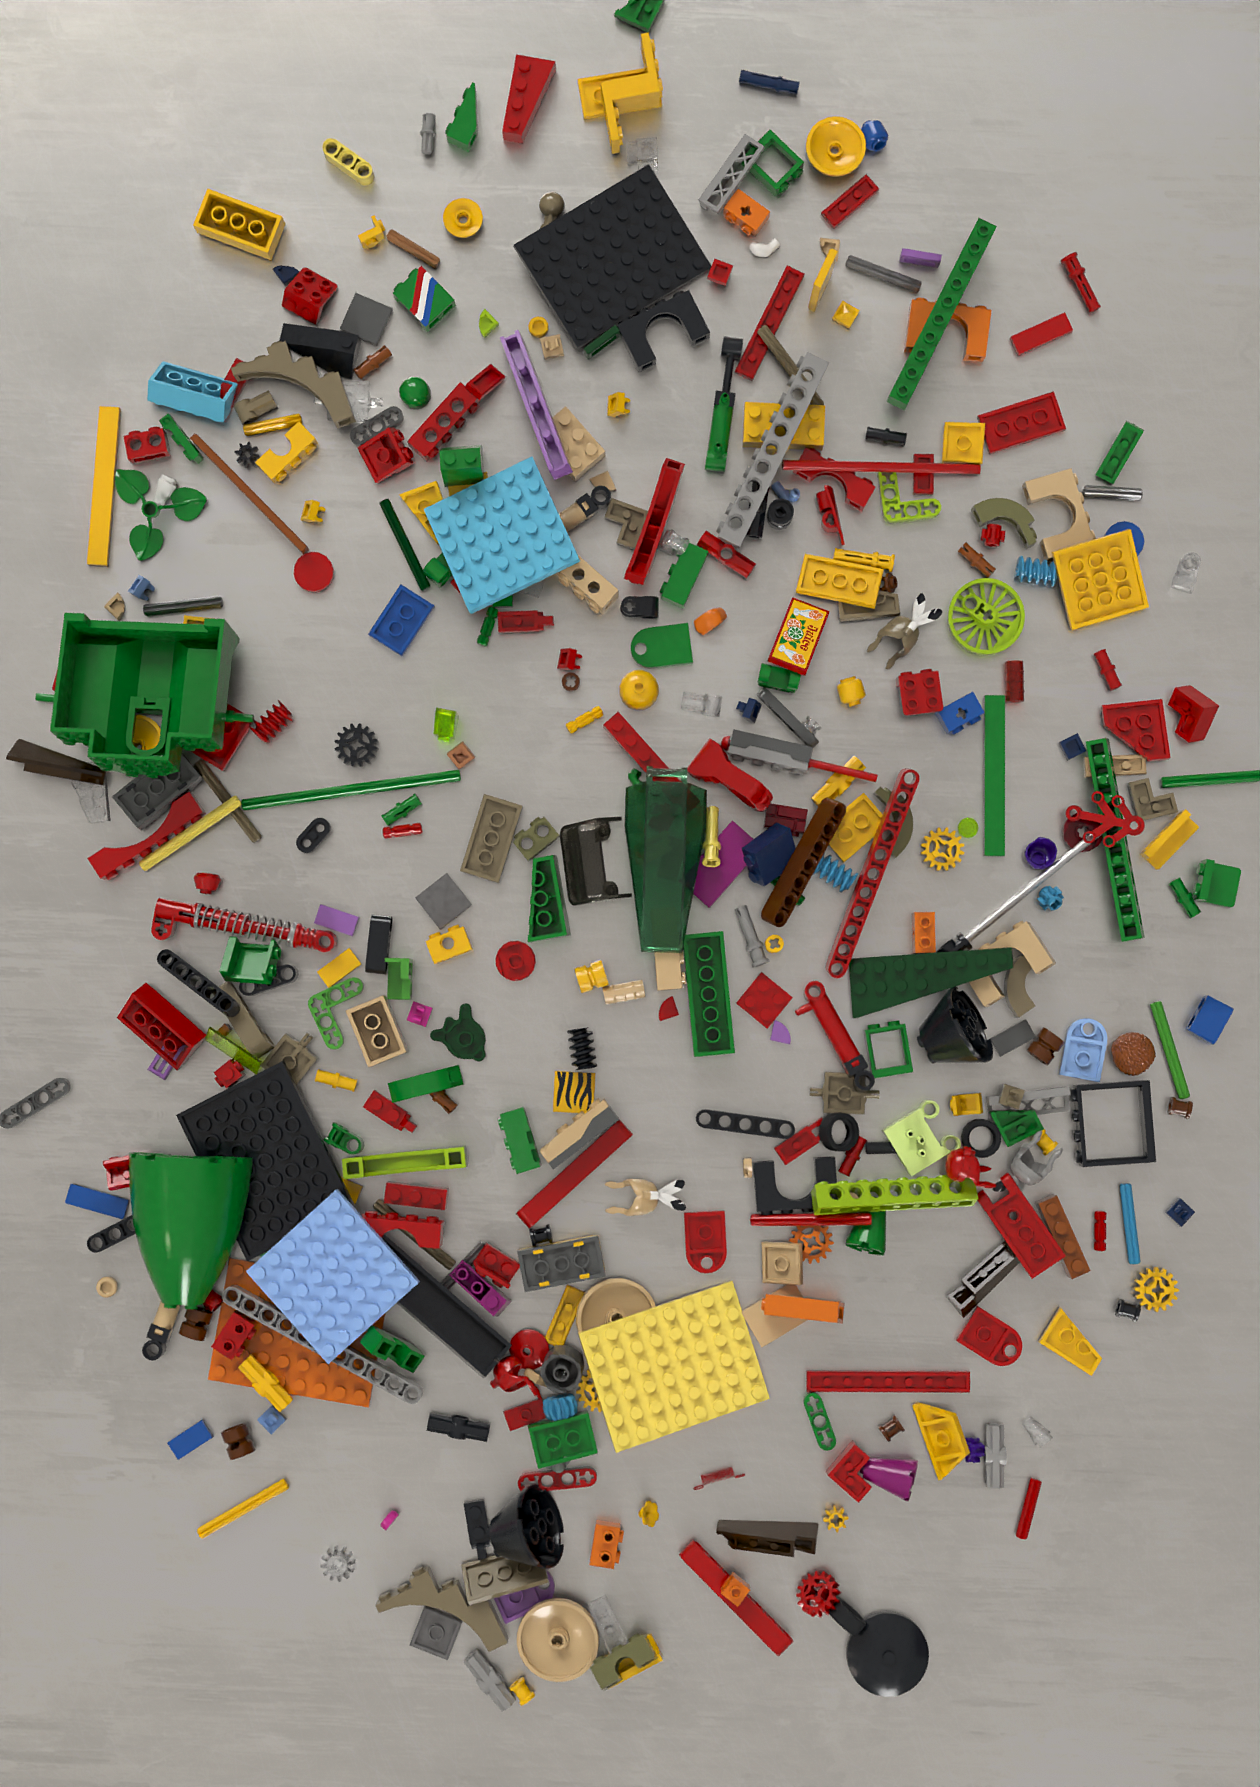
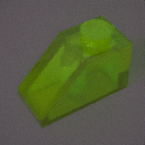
M436 708L433 734L438 737L437 740L449 742L450 739L455 740L459 715L456 711Z

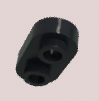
M324 818L314 819L298 836L296 840L297 848L303 853H312L329 835L331 831L330 823ZM323 825L324 831L318 832V826ZM306 840L311 841V845L309 847L304 846V842Z

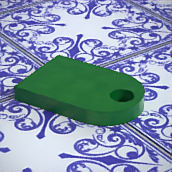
M688 623L649 627L637 632L631 642V654L635 662L649 669L693 664ZM638 644H643L647 648L646 652L642 655L635 652V647Z

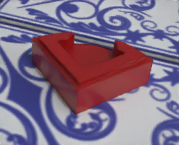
M673 996L667 998L662 1003L659 1010L660 1021L679 1015Z

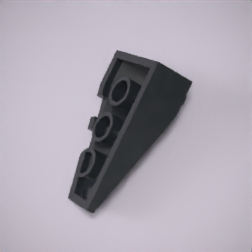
M283 323L279 341H286L291 351L303 357L312 356L316 366L321 367L327 372H339L341 378L352 380L353 369L356 366L361 345L359 335L339 330Z

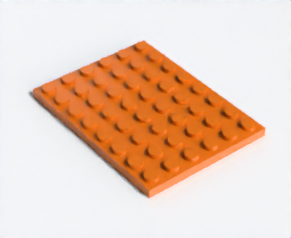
M229 1258L224 1290L232 1285H238L275 1305L246 1272L256 1262ZM230 1290L228 1296L231 1300H237L238 1294L235 1290ZM247 1300L246 1302L249 1310L255 1309L256 1304L253 1300ZM225 1302L221 1303L215 1340L233 1312L236 1311V1309ZM268 1309L264 1312L266 1319H273L274 1314L271 1310ZM385 1314L372 1325L383 1330ZM284 1319L282 1326L284 1329L290 1330L292 1323ZM254 1320L257 1322L254 1328L257 1331L251 1340L247 1339L243 1346L246 1348L239 1358L236 1356L233 1360H230L213 1349L208 1380L253 1387L252 1382L238 1368L252 1354L266 1370H270L278 1378L279 1384L288 1394L368 1408L370 1406L373 1389L372 1383L332 1361L327 1364L319 1354ZM366 1330L349 1346L377 1361L378 1357L372 1355L360 1343L367 1332ZM342 1351L337 1357L344 1359L346 1352ZM355 1359L354 1366L362 1369L364 1368V1362L361 1359ZM376 1369L372 1370L373 1377H375Z

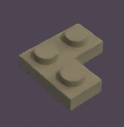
M611 498L605 518L623 525L617 539V544L635 550L648 511Z
M1149 778L1128 783L1135 814L1144 821L1178 812L1174 793L1154 797Z

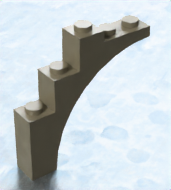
M277 341L272 343L271 346L266 347L269 354L267 356L260 355L253 361L240 362L231 368L237 382L252 378L269 377L283 379L303 387L324 404L337 429L356 422L339 372H328L320 378L312 356L301 357L297 362H294L286 341Z
M422 1566L412 1571L413 1575L409 1579L411 1585L405 1583L397 1588V1592L392 1594L387 1592L378 1597L379 1600L375 1605L378 1613L407 1605L429 1606L441 1609L469 1625L481 1638L488 1652L508 1643V1636L491 1600L469 1605L459 1580L455 1582L449 1580L441 1585L442 1588H439L430 1567L424 1569Z

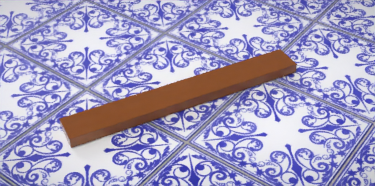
M194 433L190 437L192 442L302 554H306L309 551L307 545L197 434Z

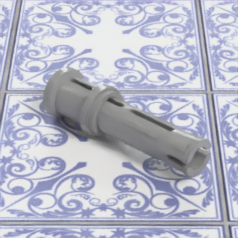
M747 905L736 908L735 912L747 942L746 951L750 953L753 961L752 967L768 963L769 958L765 956L762 948L764 946L763 942L759 941Z

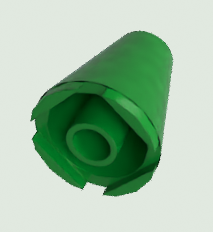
M886 1211L860 1212L871 1213L872 1223L871 1225H853L846 1239V1246L860 1252L863 1250L867 1251L868 1254L883 1256L886 1251Z

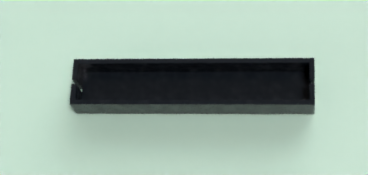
M384 1234L382 1239L420 1281L397 1304L477 1374L485 1378L497 1364L494 1359L499 1361L512 1345Z

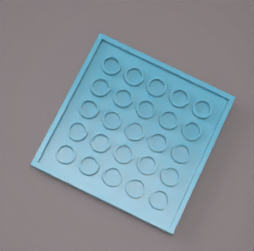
M532 456L424 509L470 614L580 562Z

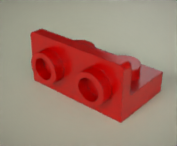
M487 1242L473 1261L476 1268L475 1272L484 1278L487 1275L500 1288L504 1286L509 1289L511 1286L509 1282L520 1268L519 1262Z

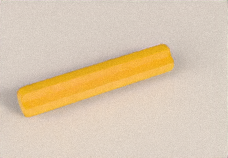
M300 414L244 424L243 431L246 436L290 428L297 422L302 424V417Z

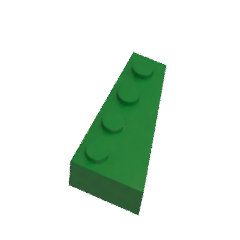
M549 855L533 858L528 942L569 936L571 933L557 856Z

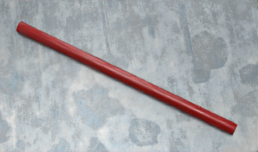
M782 460V470L980 474L981 471L980 464Z

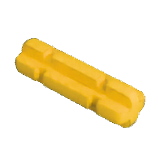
M596 706L591 712L587 711L575 718V721L572 720L566 723V728L569 733H574L578 730L577 728L580 727L581 729L593 722L595 718L602 717L603 711L599 706Z

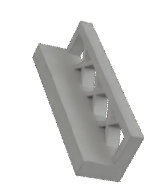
M744 134L698 199L700 206L705 210L711 209L719 214L765 147ZM753 146L757 148L754 155H745ZM744 161L745 168L740 172H735L741 162ZM732 178V186L730 188L723 189L726 183L729 181V179ZM721 194L722 200L716 207L712 203Z
M1070 1087L1026 1091L1021 1101L1026 1105L1023 1110L1030 1108L1037 1115L1070 1111L1068 1098ZM1000 1095L986 1097L989 1121H994L989 1112L992 1111V1105L999 1104ZM1063 1096L1064 1107L1056 1108L1051 1104L1054 1097ZM1041 1099L1046 1103L1041 1110L1036 1111L1030 1106L1034 1100ZM1002 1105L1006 1108L1005 1110H1012L1010 1109L1011 1107Z

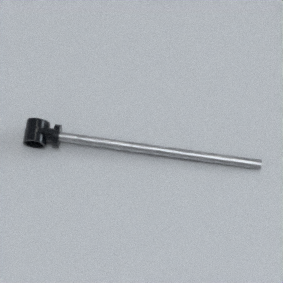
M1090 833L1086 837V839L1088 841H1091L1093 839V835ZM1084 840L1080 841L967 935L964 936L961 932L958 933L956 941L953 939L949 940L936 952L971 950L973 947L970 942L1091 843H1086Z

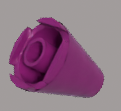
M870 1458L860 1469V1473L863 1474V1479L904 1501H909L912 1492L910 1489L914 1485L918 1461Z

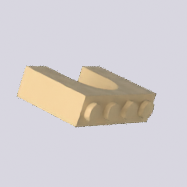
M1072 468L1025 481L1022 485L1028 505L1047 499H1058L1066 503L1072 512L1073 521L1068 531L1044 538L1039 543L1044 560L1047 561L1053 560V551L1096 539L1094 531H1090L1088 524L1090 523V517L1088 512L1084 511L1082 505L1084 504V497L1078 491V478L1076 473L1072 472Z
M1023 921L1018 922L1012 927L1014 930L1008 934L1006 932L1001 933L995 938L997 941L991 945L986 943L978 949L1015 948L1025 956L1036 974H1041L1056 964L1031 923L1027 921L1025 923ZM992 975L969 982L984 1007H989L1005 997Z

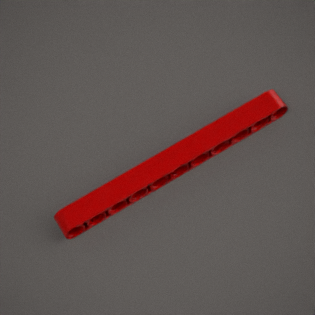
M905 768L898 774L827 959L826 971L834 978L843 977L847 971L915 794L920 777L913 769ZM911 772L913 780L910 783H906L904 776ZM900 792H905L906 799L903 802L897 801V795ZM893 811H897L899 814L896 821H891L889 818ZM886 830H890V839L883 840V832ZM878 849H883L884 856L881 859L875 858V852ZM871 868L877 870L874 878H869L867 875ZM864 887H868L870 890L869 895L861 897L860 891ZM861 906L862 913L859 916H854V908ZM850 925H854V933L851 935H847L846 928ZM842 944H847V952L840 954L838 951L839 947ZM840 963V970L835 973L832 972V965Z

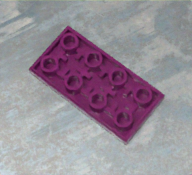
M732 820L718 836V841L721 844V849L719 850L721 864L717 867L704 866L702 864L703 853L679 882L710 908L747 866L743 859L742 848L751 842L753 838Z

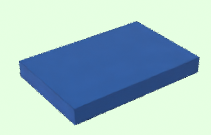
M400 584L368 635L400 656H403L435 606Z

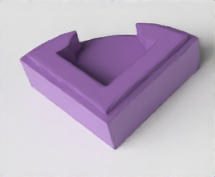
M774 1020L770 1040L790 1044V1033L785 1025Z

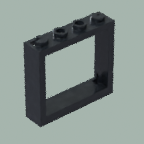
M1150 1080L1073 1085V1089L1070 1090V1097L1075 1106V1110H1072V1120L1076 1122V1130H1074L1073 1136L1074 1142L1078 1144V1150L1075 1151V1159L1079 1166L1093 1167L1156 1162ZM1138 1087L1143 1156L1087 1159L1081 1091Z

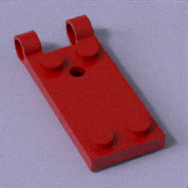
M1007 1172L1000 1179L1009 1191V1194L993 1204L982 1189L977 1193L978 1202L1031 1279H1033L1066 1257V1255L1012 1176ZM1011 1212L1017 1213L1018 1217L1016 1220L1010 1218Z

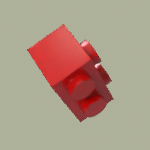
M238 1310L234 1311L211 1347L230 1360H233L236 1356L239 1358L246 1348L243 1346L247 1339L251 1340L257 1330L254 1327L257 1322Z

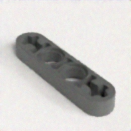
M763 687L756 694L805 745L814 748L819 743L818 739L769 690Z
M56 1078L4 1110L0 1114V1126L6 1129L13 1128L65 1096L70 1091V1082L65 1078ZM57 1082L65 1084L63 1092L58 1090L52 1094L50 1091L58 1087ZM41 1092L48 1094V1101L44 1104L38 1100V1095ZM23 1103H28L31 1106L30 1113L23 1114L21 1112V1105ZM17 1113L21 1117V1119L18 1116L11 1119L12 1124L4 1122L6 1114L11 1116Z

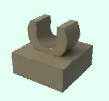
M1004 1084L998 1103L1019 1110L1025 1090Z

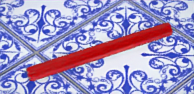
M871 1213L825 1215L752 1214L750 1222L752 1226L871 1225L872 1215Z

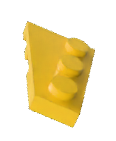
M1059 1307L1038 1342L1092 1376L1102 1358L1062 1308Z

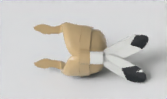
M626 1179L621 1183L607 1182L605 1186L613 1189L631 1186L637 1197L630 1209L610 1207L605 1209V1211L610 1214L621 1213L626 1216L644 1215L655 1210L658 1200L674 1210L684 1211L686 1209L685 1204L672 1196V1194L680 1191L684 1187L685 1181H673L659 1191L655 1184L644 1179Z

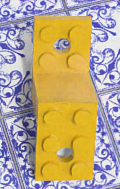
M649 32L641 34V54L645 74L601 82V99L612 154L620 153V145H623L622 129L619 126L618 120L619 113L658 106L659 99L663 98L662 80L659 78L658 59H655L654 39H650Z

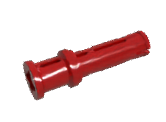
M1074 252L1064 257L1061 263L1065 265L1069 273V279L1074 280L1089 313H1092L1101 308V305L1097 301L1084 275L1085 268L1081 266L1077 258V252Z

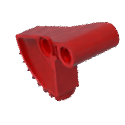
M710 738L685 770L698 781L702 778L705 782L721 783L743 803L756 811L763 812L768 808L773 799L772 793L760 781L733 765L723 747Z

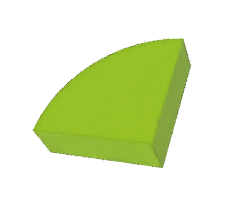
M486 309L482 311L479 318V329L485 338L499 325Z

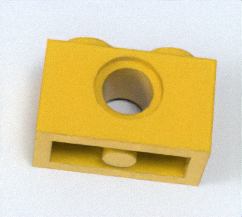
M459 924L448 928V932L441 935L440 932L429 935V940L425 941L434 964L473 950L465 927H459ZM446 938H452L454 941V946L451 949H446L443 946Z

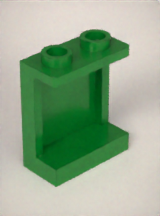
M229 936L219 972L227 982L271 985L273 977L276 976L277 961L281 958V948L276 940H271L270 945L240 943L237 937Z

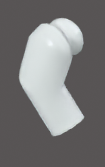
M774 238L767 245L756 241L752 242L749 248L755 256L768 257L780 247V244Z

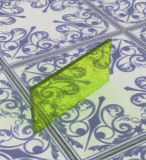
M212 1027L208 1028L205 1039L207 1042L235 1061L238 1060L253 1073H258L262 1062L260 1059Z

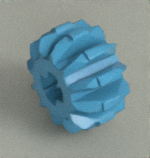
M571 1393L552 1395L543 1401V1412L547 1420L550 1421L568 1419V1417H572L578 1412L577 1400Z

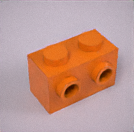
M596 1520L589 1565L614 1569L615 1563L619 1564L621 1551H617L618 1543H622L624 1531L620 1530L621 1524Z

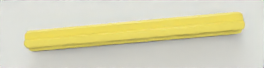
M237 796L228 799L139 862L140 867L147 871L240 807L242 805L240 799Z

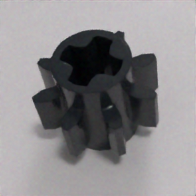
M249 441L247 445L240 443L239 451H235V454L240 456L236 461L238 463L244 462L245 468L250 464L256 466L255 461L260 458L256 454L259 450L258 447L252 448ZM246 452L250 454L249 458L245 456Z

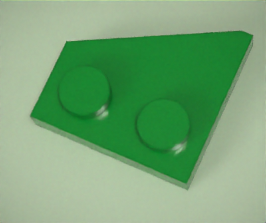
M629 0L627 5L615 11L614 17L649 32L664 0Z
M992 1110L989 1112L1007 1147L1036 1134L1038 1131L1044 1130L1034 1110Z

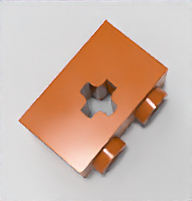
M737 189L724 206L723 214L730 223L734 224L735 222L741 226L740 228L747 235L752 234L756 237L769 219L770 211L740 189Z
M935 912L912 913V954L936 953Z

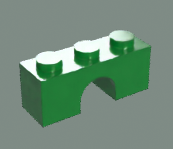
M373 1325L369 1327L360 1341L372 1355L385 1361L387 1358H390L399 1367L412 1373L415 1372L425 1357L412 1343Z

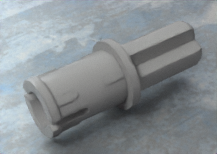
M432 113L423 114V125L420 131L422 136L421 152L428 155L432 153L433 137L436 136L434 131L435 115Z

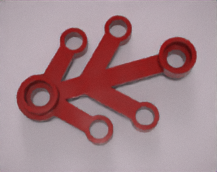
M1095 791L1091 799L1099 805L1104 815L1082 811L1081 807L1077 805H1071L1066 810V817L1070 821L1084 819L1103 823L1096 829L1083 834V840L1086 843H1093L1098 836L1114 826L1123 827L1114 835L1104 837L1103 844L1106 847H1113L1117 841L1128 834L1137 836L1145 828L1144 820L1137 815L1131 814L1124 798L1120 795L1114 796L1111 802L1114 807L1119 808L1125 819L1115 816L1105 801L1104 794L1100 791ZM1098 793L1102 796L1100 801H1096L1094 798ZM1118 797L1122 800L1120 805L1115 804V799ZM1073 809L1077 811V815L1075 817H1072L1070 815V812ZM1134 821L1138 824L1136 829L1130 827ZM1089 833L1093 835L1091 841L1086 839V835ZM1111 837L1113 839L1112 845L1106 844L1107 838Z

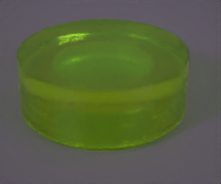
M973 818L962 819L957 826L958 833L964 838L975 836L978 832L977 822Z

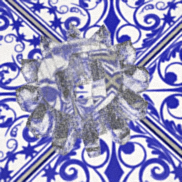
M338 1545L334 1547V1551L329 1548L326 1551L328 1555H323L321 1558L325 1562L321 1563L320 1567L327 1568L323 1574L326 1576L330 1573V1581H333L335 1576H337L338 1582L342 1581V1576L348 1579L350 1577L349 1572L353 1573L355 1570L352 1565L356 1563V1560L349 1559L353 1552L351 1551L346 1554L347 1547L345 1546L341 1551ZM336 1560H340L339 1563L342 1562L341 1567H336L337 1564L334 1565Z

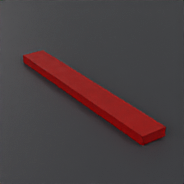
M806 1370V1392L970 1393V1371Z

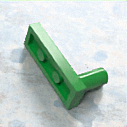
M1126 421L1096 475L1114 484L1144 430Z

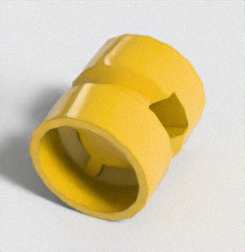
M601 960L591 963L589 968L585 965L574 968L581 993L592 990L593 986L600 988L609 985Z

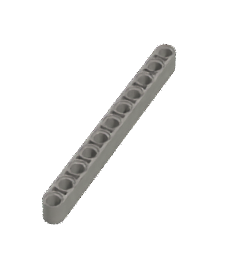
M232 1285L223 1291L222 1299L227 1305L319 1354L306 1339L301 1338L300 1332L293 1324L290 1330L283 1328L282 1321L284 1319L288 1320V1318L277 1306L238 1285ZM230 1290L237 1292V1300L229 1298L228 1293ZM247 1300L255 1302L256 1307L254 1310L247 1308ZM269 1309L273 1312L274 1317L272 1320L265 1318V1310ZM350 1346L344 1350L346 1352L344 1359L336 1357L332 1360L333 1363L409 1404L417 1403L423 1395V1389L420 1384ZM361 1359L364 1362V1368H356L354 1360ZM376 1368L381 1370L382 1377L374 1378L372 1370ZM393 1378L398 1379L400 1387H391L390 1380ZM408 1389H416L418 1397L411 1398L408 1395Z

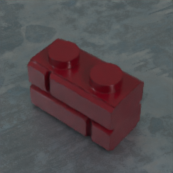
M771 803L766 808L763 828L768 829L777 822L789 827L792 837H799V834L803 835L805 831L808 809Z

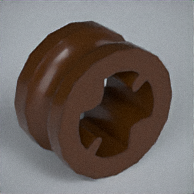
M572 672L565 674L562 678L564 689L570 692L578 689L580 685L578 675ZM574 677L576 679L574 681L575 686L571 687L570 685L568 687L566 679Z

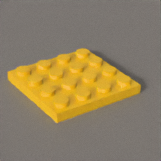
M1131 529L1052 552L1071 630L1149 608Z

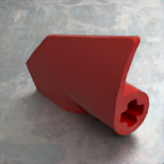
M825 485V490L816 494L819 512L824 513L821 526L825 532H838L841 545H845L834 490L831 486ZM828 518H832V521H834L833 525H829V522L826 523Z

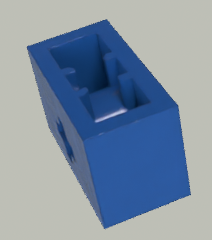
M971 692L943 707L942 711L935 714L946 734L952 732L954 735L964 729L963 725L968 722L973 725L982 720L980 716L985 712L974 692ZM964 711L965 715L963 718L956 716L959 712Z

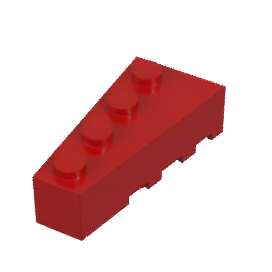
M516 54L502 129L503 140L523 144L544 94L548 90L549 83L556 72L555 61Z

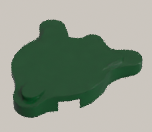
M467 1003L460 1006L458 1020L447 1017L444 1026L441 1029L433 1030L430 1034L432 1040L443 1043L449 1052L457 1058L473 1059L479 1062L486 1057L484 1050L485 1032L480 1024L473 1019L471 1006Z

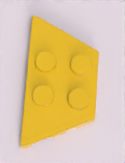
M917 1402L912 1406L939 1481L945 1478L970 1451L956 1413Z

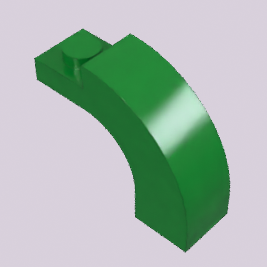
M459 1065L388 1083L392 1103L464 1085Z

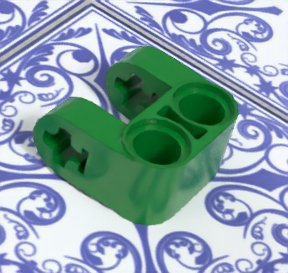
M762 663L757 682L761 687L795 693L799 686L801 674Z

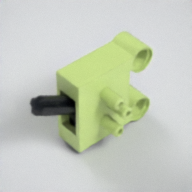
M925 1100L917 1109L882 1130L889 1142H866L865 1152L866 1154H897L908 1174L913 1176L943 1158L952 1150L959 1149L961 1142L956 1136L945 1135L939 1144L924 1120V1117L928 1119L935 1118L939 1114V1106L932 1100ZM930 1103L934 1106V1112L927 1115L924 1112V1107ZM952 1138L955 1140V1147L948 1150L946 1148V1141Z

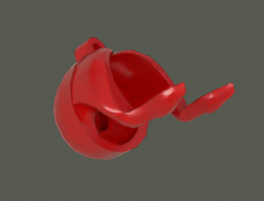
M971 1147L955 1149L947 1155L945 1171L947 1176L953 1181L963 1182L965 1178H970L975 1186L994 1188L997 1186L988 1181H979L980 1172L990 1171L991 1168L980 1166L978 1159L975 1157L976 1151L972 1150Z
M513 1355L507 1356L493 1368L494 1380L490 1382L493 1389L499 1386L505 1392H513L528 1385L534 1396H537L539 1400L541 1399L540 1391L533 1381L529 1380L526 1376H518V1372L523 1367L519 1358Z

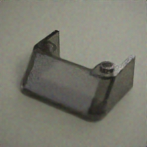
M622 817L594 818L565 825L561 828L560 841L567 895L570 904L574 906L632 897V893L618 894L619 891L616 883L606 881L601 844L610 836L611 829L609 823L622 821Z

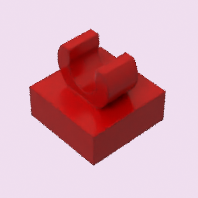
M714 258L707 279L726 286L733 265Z
M561 649L557 669H580V666L575 665V660L582 659V655L577 654L576 649Z

